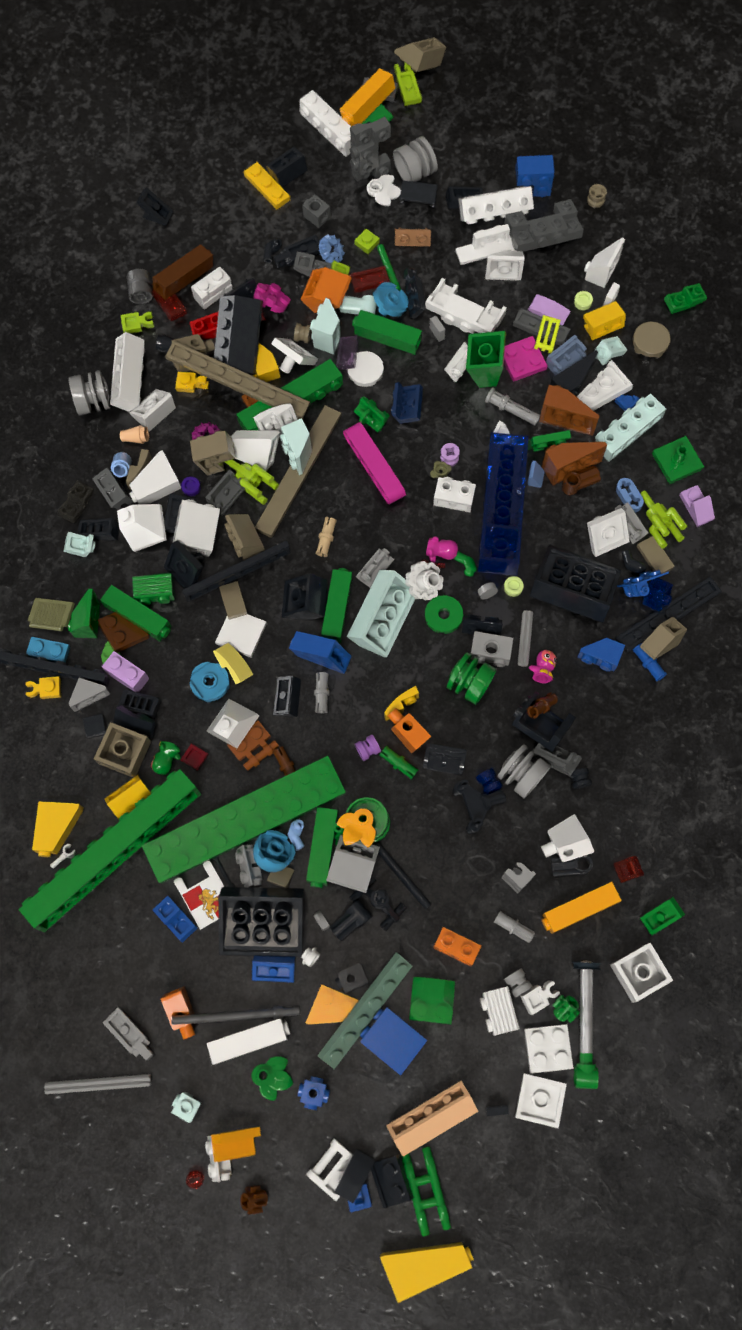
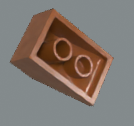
M549 385L539 422L593 436L599 415L569 390L558 385Z
M606 442L561 443L557 446L552 445L546 450L542 468L551 484L555 485L563 481L569 472H579L602 462L607 444Z

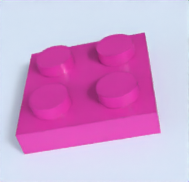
M533 336L505 346L504 364L513 382L547 370V364L539 348L538 350L534 349L536 341Z

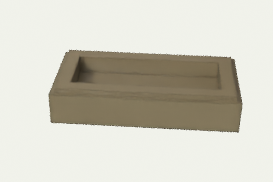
M653 536L637 544L636 547L652 571L668 572L674 569L675 566Z

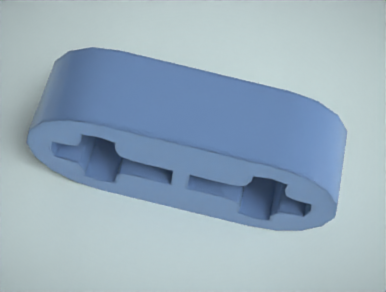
M620 479L616 486V492L624 505L627 502L630 504L632 500L638 502L637 506L635 504H630L635 513L640 511L644 503L640 492L631 479ZM622 485L628 486V490L621 489Z

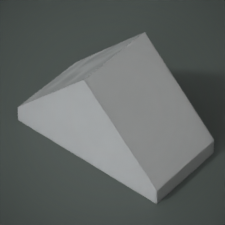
M78 678L69 701V706L74 712L110 695V692L104 685Z

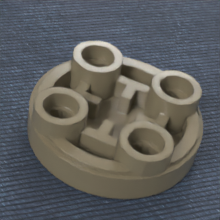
M657 322L641 324L637 327L633 336L635 352L647 357H661L670 344L671 337L669 331L665 326Z

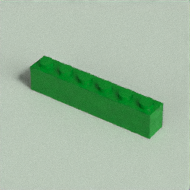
M329 359L280 389L307 400L311 404L316 400H321L332 390H338L343 385V375L333 361ZM258 401L237 413L238 423L243 430H259L253 417L273 407Z

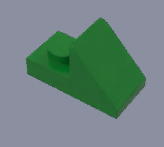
M674 897L640 917V919L652 936L683 917L685 913Z

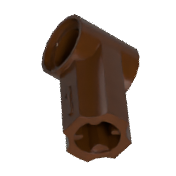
M592 466L579 472L567 473L562 483V491L567 495H574L578 490L600 482L601 478L598 468Z

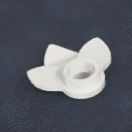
M382 175L379 179L371 180L367 185L368 194L375 197L376 202L383 206H390L391 199L398 198L401 190L392 184L394 181L393 175Z

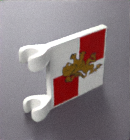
M210 861L203 864L209 877L187 889L186 884L180 877L174 880L200 930L219 919L218 896L221 888L224 887Z

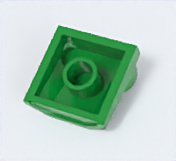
M413 977L409 1020L452 1025L455 981Z

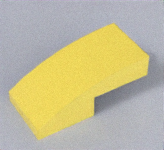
M229 643L213 651L221 668H228L235 684L253 675L245 660Z

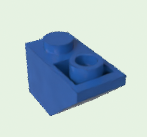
M605 638L581 648L578 658L586 664H596L602 670L615 671L625 645Z

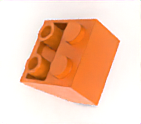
M327 267L315 269L310 275L300 300L314 313L318 311L319 305L324 303L325 298L330 299L334 309L340 308L352 278L349 275Z

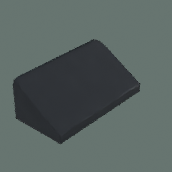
M295 676L277 677L274 716H298L301 680Z

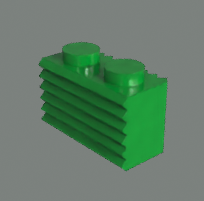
M171 573L132 577L133 597L144 606L150 605L151 602L166 604L170 600H175L174 578Z

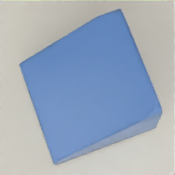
M533 461L527 484L528 486L542 487L544 470L536 461Z

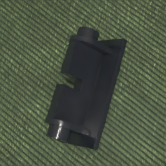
M246 279L236 290L233 289L223 296L235 295L253 298L257 287L255 279Z
M464 615L462 633L474 634L476 631L501 636L503 620H499V617L485 616V621H481V616Z

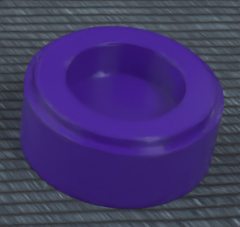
M187 477L181 483L182 491L187 496H195L200 492L201 486L195 477Z

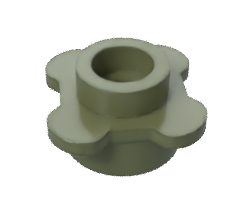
M436 461L430 476L432 478L448 477L447 475L451 472L452 468L445 462Z

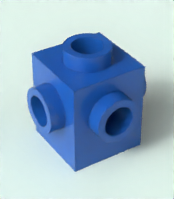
M311 1076L310 1080L306 1079L304 1084L300 1083L298 1097H301L300 1102L305 1103V1108L317 1110V1106L322 1107L323 1102H328L330 1090L326 1089L327 1084L323 1083V1079ZM311 1089H315L317 1091V1096L315 1098H312L309 1095V1091Z

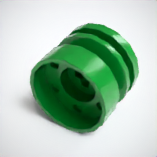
M466 652L454 666L446 688L452 690L458 684L455 690L456 694H459L464 688L467 689L465 699L476 705L490 685L497 669L487 663H484L479 669L476 668L479 658L475 657L469 663L472 654Z
M369 797L360 798L351 803L346 813H355L359 809H367L372 813L374 818L372 826L376 831L373 843L385 838L390 829L391 822L389 814L382 803ZM362 815L359 818L360 822H364V820H367V817L365 815Z

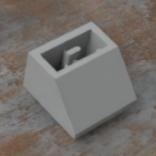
M340 835L326 881L366 893L380 847L371 845L368 848L361 841L345 845L343 836Z

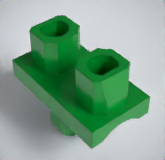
M365 396L360 398L359 405L354 410L360 417L359 422L362 424L367 423L377 433L382 430L390 417L386 411L379 410L372 399L368 400Z

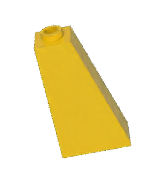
M462 1242L380 1254V1259L398 1303L471 1269L470 1261L474 1260L469 1247L464 1248Z

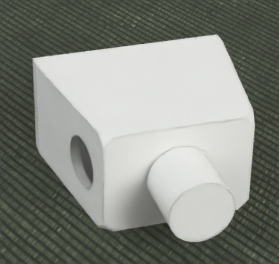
M575 814L549 829L547 833L551 842L541 846L546 858L557 853L562 862L594 852L590 839Z

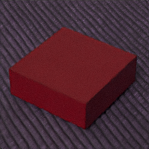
M191 743L180 760L198 771L209 754Z

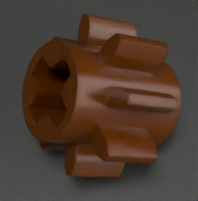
M260 1185L245 1187L246 1193H243L240 1198L243 1210H248V1215L263 1213L262 1207H265L268 1203L266 1191L261 1189Z

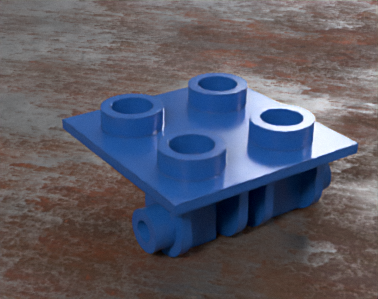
M660 570L646 571L638 577L624 579V583L617 585V587H623L627 597L646 596L649 593L647 581L669 574V572H661Z

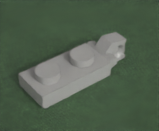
M120 1007L103 1022L130 1054H134L135 1057L140 1054L146 1061H149L155 1055L147 1047L150 1041Z

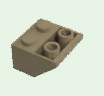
M434 37L410 43L395 49L394 53L402 61L410 65L414 71L420 72L440 66L446 46Z
M228 514L225 516L227 521L224 524L226 532L234 545L238 558L242 557L243 560H246L265 551L248 514Z

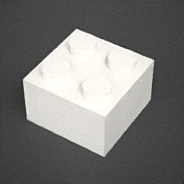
M651 943L645 944L610 965L632 1003L638 1002L673 981Z

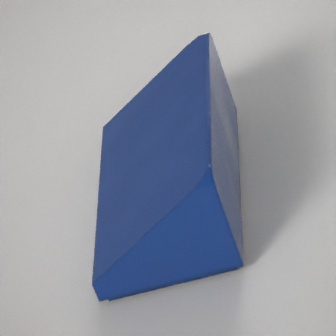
M253 957V981L294 983L295 957Z

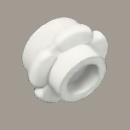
M316 947L312 948V950L307 948L302 954L301 958L304 959L302 961L303 965L306 964L311 967L318 960L320 953L316 951Z

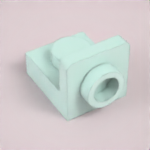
M618 336L603 339L595 349L599 352L597 358L602 365H606L613 357L624 355L627 351Z

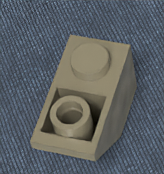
M671 617L661 623L641 644L640 648L655 660L678 646L687 629L674 617Z

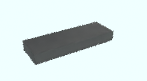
M520 308L513 326L537 336L542 317ZM545 321V325L541 338L543 339L545 337L549 321ZM552 323L551 330L548 337V341L550 342L552 339L556 323ZM559 325L555 344L561 346L565 342L570 328Z

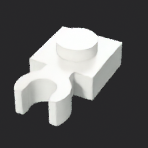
M549 980L545 982L543 988L540 985H535L520 995L529 1014L533 1015L549 1005L547 1000L549 997L556 998L560 994L557 990L550 992V987L555 984L554 981Z

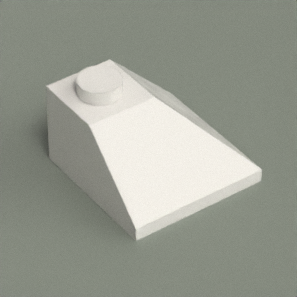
M620 238L596 254L592 262L588 261L584 270L587 272L585 280L605 288L620 259L625 241L624 238Z
M502 251L488 255L485 279L521 280L524 265L523 251Z
M130 505L117 511L119 528L134 552L166 541L162 505Z
M228 699L207 729V732L238 748L259 715Z

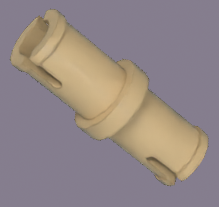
M325 517L322 533H319L318 536L320 540L316 555L321 557L323 554L324 557H328L330 543L334 539L333 532L337 522L334 518L329 520V517Z

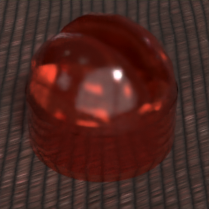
M198 1170L191 1171L186 1177V1184L191 1189H198L204 1183V1175ZM200 1178L198 1182H189V1179Z

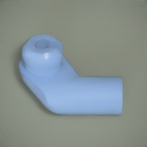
M296 819L291 823L287 833L296 851L305 846L300 839L304 828V822L300 819Z

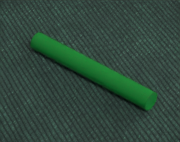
M380 244L377 246L390 282L395 284V288L400 291V285L384 245Z

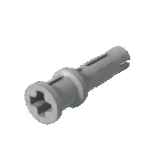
M494 387L491 388L486 397V403L494 404L501 411H509L534 426L537 424L541 415L510 399L509 395H503L495 391Z

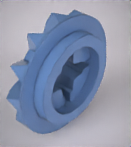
M326 235L320 240L319 252L326 262H340L345 254L343 251L344 245H341L340 239H336L335 235ZM331 246H334V252L330 253Z

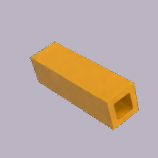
M379 68L340 108L342 119L351 127L357 123L361 124L395 89L393 74Z
M610 882L545 912L542 923L546 931L550 930L551 934L622 900L613 883Z

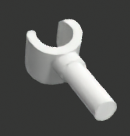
M66 844L63 847V853L60 857L50 864L52 868H55L66 858H73L75 856V850L70 854L66 853L71 844Z

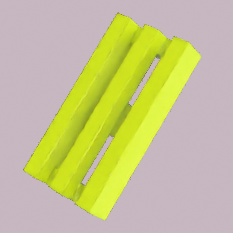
M543 315L534 349L538 350V348H541V351L549 350L548 353H552L561 320ZM545 321H549L544 341L540 343ZM552 323H556L551 343L547 345Z

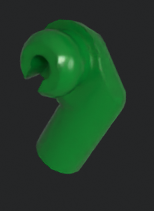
M459 551L457 552L454 560L464 564L466 568L464 574L472 577L477 570L473 558Z

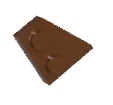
M116 612L97 620L112 650L116 653L149 639L147 632Z

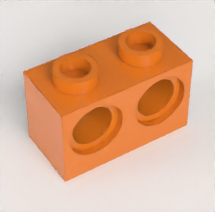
M444 927L434 945V949L470 967L473 965L481 948V945Z

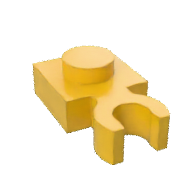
M60 677L39 678V684L32 681L26 682L27 687L34 688L32 692H26L27 697L33 698L40 694L41 699L61 697Z

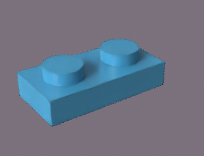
M31 637L26 654L30 655V658L37 659V657H43L48 659L49 662L56 663V661H62L66 663L70 646L65 643Z

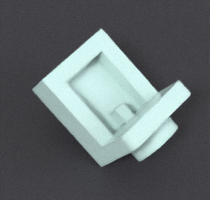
M68 532L63 552L86 558L94 550V535L89 534L86 537Z
M182 1092L181 1095L178 1094L172 1104L174 1108L171 1113L190 1123L201 1103L195 1100L193 1095Z

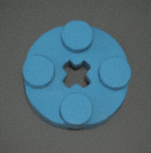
M390 282L381 283L373 292V297L382 315L386 316L388 314L389 316L399 317L408 307V298L402 289L399 291L395 288L396 285Z
M204 662L196 666L192 671L190 687L195 696L205 702L220 699L230 687L229 675L226 669L221 668L218 663ZM208 677L210 679H215L213 681L214 684L211 686L205 685V683L207 682L206 678Z

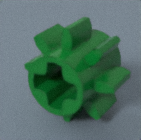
M561 995L552 1005L555 1007L553 1010L555 1017L562 1022L568 1020L571 1023L580 1013L577 1010L579 1004L572 996L565 998Z

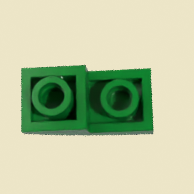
M700 283L686 286L681 292L668 294L664 298L671 314L686 310L707 300V296Z

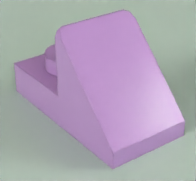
M698 485L680 493L679 496L697 527L715 519L710 495L704 497Z

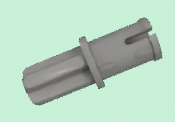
M502 911L499 912L494 923L508 930L510 935L513 933L528 943L531 942L535 935L534 931L520 924L518 919L515 921L502 913Z

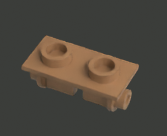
M399 227V229H395V246H430L431 230H427V228L401 229Z

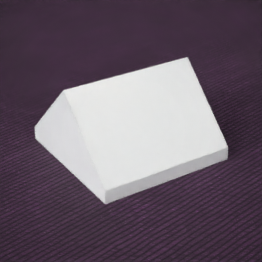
M155 389L138 407L129 413L143 427H147L150 432L176 407L169 392Z

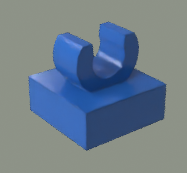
M367 1183L363 1184L354 1204L348 1201L350 1212L372 1207Z

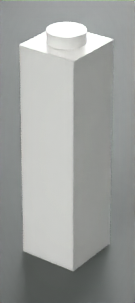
M280 1018L209 1042L207 1047L212 1064L216 1065L288 1040L287 1035L290 1034L287 1021L283 1022Z

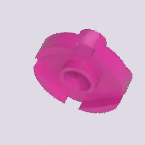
M258 283L255 289L254 298L263 300L262 306L264 308L266 305L272 307L270 311L282 313L291 301L281 291V287L275 283L271 285Z

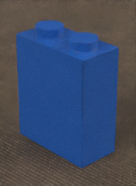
M380 1009L373 1018L376 1021L371 1028L367 1026L360 1036L363 1039L360 1042L401 1076L427 1040L390 1009Z

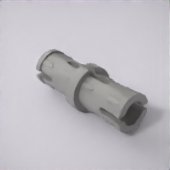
M326 672L316 673V690H314V695L316 696L315 712L320 714L328 712L327 700L330 691L328 690L329 674Z

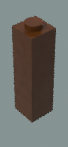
M200 244L153 277V290L167 300L213 267L212 252Z

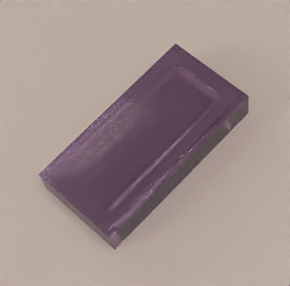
M357 335L340 338L336 362L338 370L356 367L359 344Z

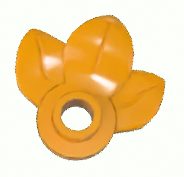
M359 809L355 813H346L339 818L337 825L344 828L343 841L345 845L354 844L359 840L368 848L372 845L376 831L372 826L374 818L369 810ZM365 815L367 817V820L365 822H360V816Z

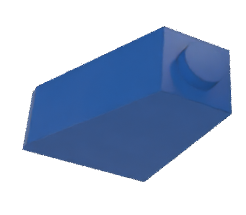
M296 631L289 647L297 657L345 674L352 657L336 640Z

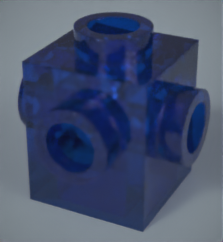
M660 578L653 579L648 584L649 593L644 596L643 605L658 612L665 606H669L672 600L670 594L673 584Z

